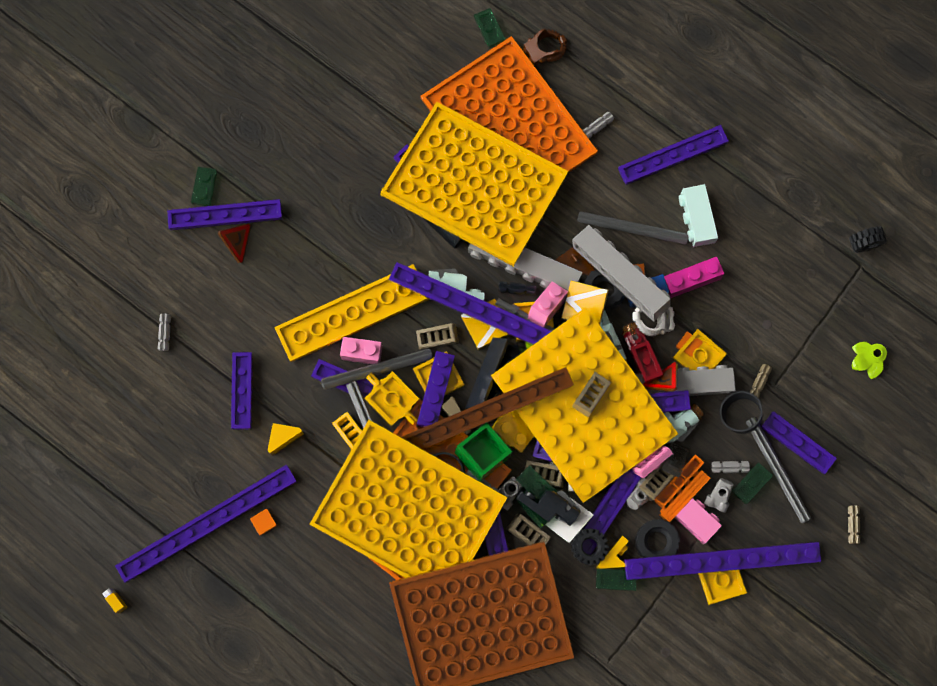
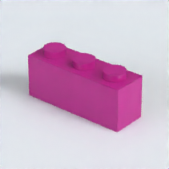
M714 257L666 275L664 279L669 290L668 294L670 298L721 280L724 272L718 258Z

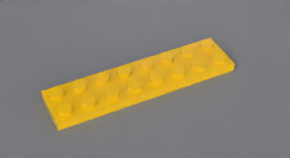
M414 264L408 266L409 268L416 270ZM390 275L278 325L275 327V330L290 362H294L342 340L343 337H348L425 302L429 298L389 281Z

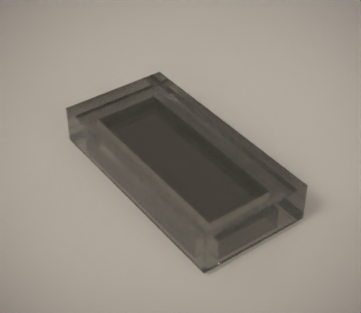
M672 442L669 448L673 454L664 461L661 470L679 478L690 450Z

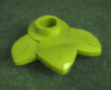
M857 343L852 347L855 353L858 354L852 362V369L858 371L867 370L870 379L876 378L883 370V361L887 357L886 348L882 344ZM874 350H880L881 355L879 357L874 356Z

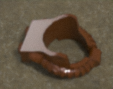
M544 28L536 33L534 38L528 39V42L524 44L523 52L525 55H528V59L534 66L538 65V62H553L564 56L568 41L564 35H560L557 31L554 32V30L551 31ZM553 37L559 40L561 47L559 51L557 49L552 52H544L538 48V43L543 38Z

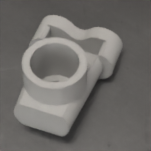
M514 476L499 489V493L507 497L502 506L507 511L513 505L512 501L524 486ZM511 484L516 486L514 492L509 490Z
M641 478L638 481L635 490L626 500L628 507L633 510H637L648 500L652 501L648 495L638 488L645 478ZM646 484V487H647L651 492H653V493L656 492L653 488H651L648 484Z
M720 478L711 495H707L704 503L725 513L729 507L728 499L734 484Z

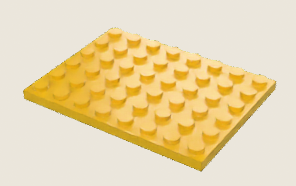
M436 102L383 187L381 195L514 267L565 180L568 171Z
M587 307L491 375L502 392L506 393L567 367L574 386L519 408L516 411L582 503L678 435L675 428ZM594 372L610 381L611 384L590 416L587 417L574 409L572 405ZM595 380L592 382L601 389H603L604 386H602ZM591 387L588 388L590 391H592V392L595 393L596 395H599V393H598L597 391H595L594 389H592ZM584 394V396H585L586 398H588L589 400H591L592 402L595 401L594 399H592V398L589 397L588 395ZM580 400V402H581L582 404H584L585 406H587L588 408H590V406H588L587 404H585L584 402H582V401Z
M368 420L311 520L310 525L407 578L473 560L507 497L375 422Z

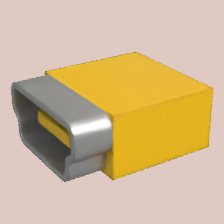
M108 588L103 593L106 601L115 613L120 614L128 608L114 588Z

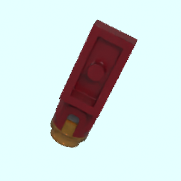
M634 322L624 326L622 334L645 384L664 377L649 341H647L645 335L637 328L638 326Z

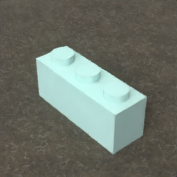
M705 184L683 188L681 195H679L680 206L684 207L683 219L684 223L688 224L689 231H687L689 242H692L693 247L715 243L718 235Z

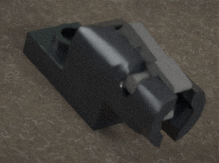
M546 489L538 501L535 500L536 496L528 490L526 492L521 490L517 495L519 501L548 522L555 515V519L571 526L581 513L580 508L563 490L555 492Z

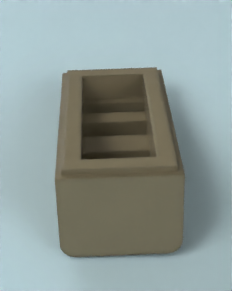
M453 323L416 331L420 350L459 343L457 328ZM447 330H450L451 339H448ZM439 331H442L443 334L442 341L440 340ZM433 332L435 334L436 342H433L431 333ZM424 334H427V344H425Z
M594 372L572 407L589 417L611 382ZM595 380L596 382L604 386L603 389H601L592 382ZM591 387L592 389H594L595 391H597V392L599 393V395H596L595 393H593L592 391H590L588 388ZM584 394L588 395L589 397H591V398L594 399L595 401L592 402L591 400H589L588 398H586V397L584 396ZM580 400H581L582 402H584L585 404H587L588 406H590V408H588L587 406H585L584 404H582V403L580 402Z
M453 396L442 405V411L448 417L461 412ZM471 429L463 433L469 437L471 435Z
M529 460L526 462L523 480L563 488L565 478L556 466ZM536 466L534 477H530L532 467ZM540 468H543L542 477H541V479H540V478H539ZM548 470H551L550 479L546 480ZM556 471L559 472L557 482L554 481Z
M664 461L658 469L650 473L638 488L654 501L678 472ZM660 469L668 478L664 477L658 470ZM656 474L664 482H660L654 475ZM652 479L660 487L657 488L650 480ZM646 484H648V485H649L651 488H653L656 492H655V493L651 492V491L646 487Z
M516 514L506 530L527 545L534 544L540 535L542 536L540 542L544 541L545 545L551 538L522 514ZM520 521L523 522L519 529L516 530L515 528L520 523ZM526 526H528L529 529L524 535H522V532L524 531ZM533 531H535L536 533L534 534L532 539L529 540V536L532 534Z

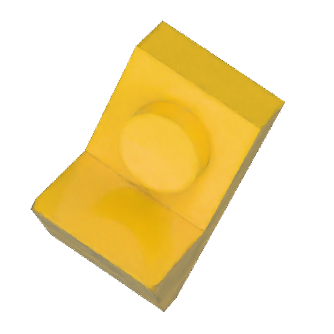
M622 536L596 568L598 570L625 568V563L617 557V554L622 556L628 549L626 546L628 540Z

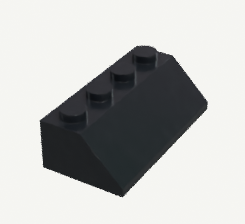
M492 338L465 408L468 409L503 394L491 375L523 353L525 349L508 339Z

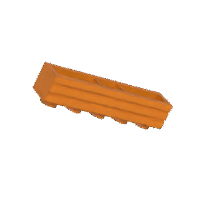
M695 454L654 501L661 508H664L704 462Z
M702 470L700 472L696 471L693 475L694 478L686 482V487L676 493V498H672L668 502L669 505L660 510L661 514L659 516L665 521L671 522L709 481L710 477Z

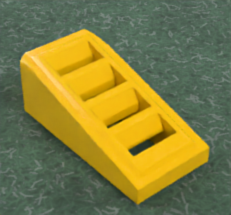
M346 412L332 424L352 449L362 430L350 414ZM349 420L350 423L341 429L340 426ZM353 426L355 427L352 431L345 435V433L349 429H351ZM357 433H359V435L355 437L352 441L349 440Z

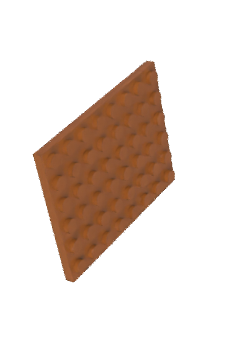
M544 541L389 582L416 686H472L574 658Z

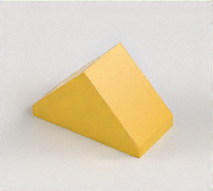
M273 423L268 452L273 456L304 434L303 431L298 427Z

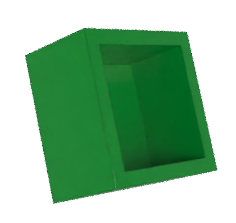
M486 422L457 445L455 454L478 481L481 482L507 461L512 451Z

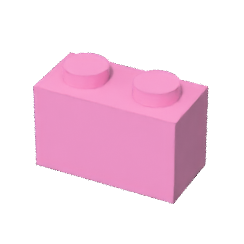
M552 281L531 306L527 319L544 328L564 304L568 291Z
M343 337L340 352L342 360L367 364L380 362L382 353L381 342Z
M692 498L674 518L702 544H705L722 525L719 524L720 520L713 513L709 514L704 510L705 506L699 500L695 501Z

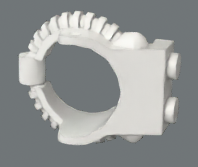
M638 307L635 309L636 312L632 313L633 321H636L637 328L644 335H663L665 332L674 330L673 307H669L657 318L655 329L647 327L640 320V313L642 311Z

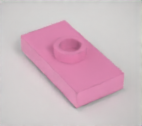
M663 445L631 469L636 475L644 479L653 470L658 469L661 463L673 453L670 448Z

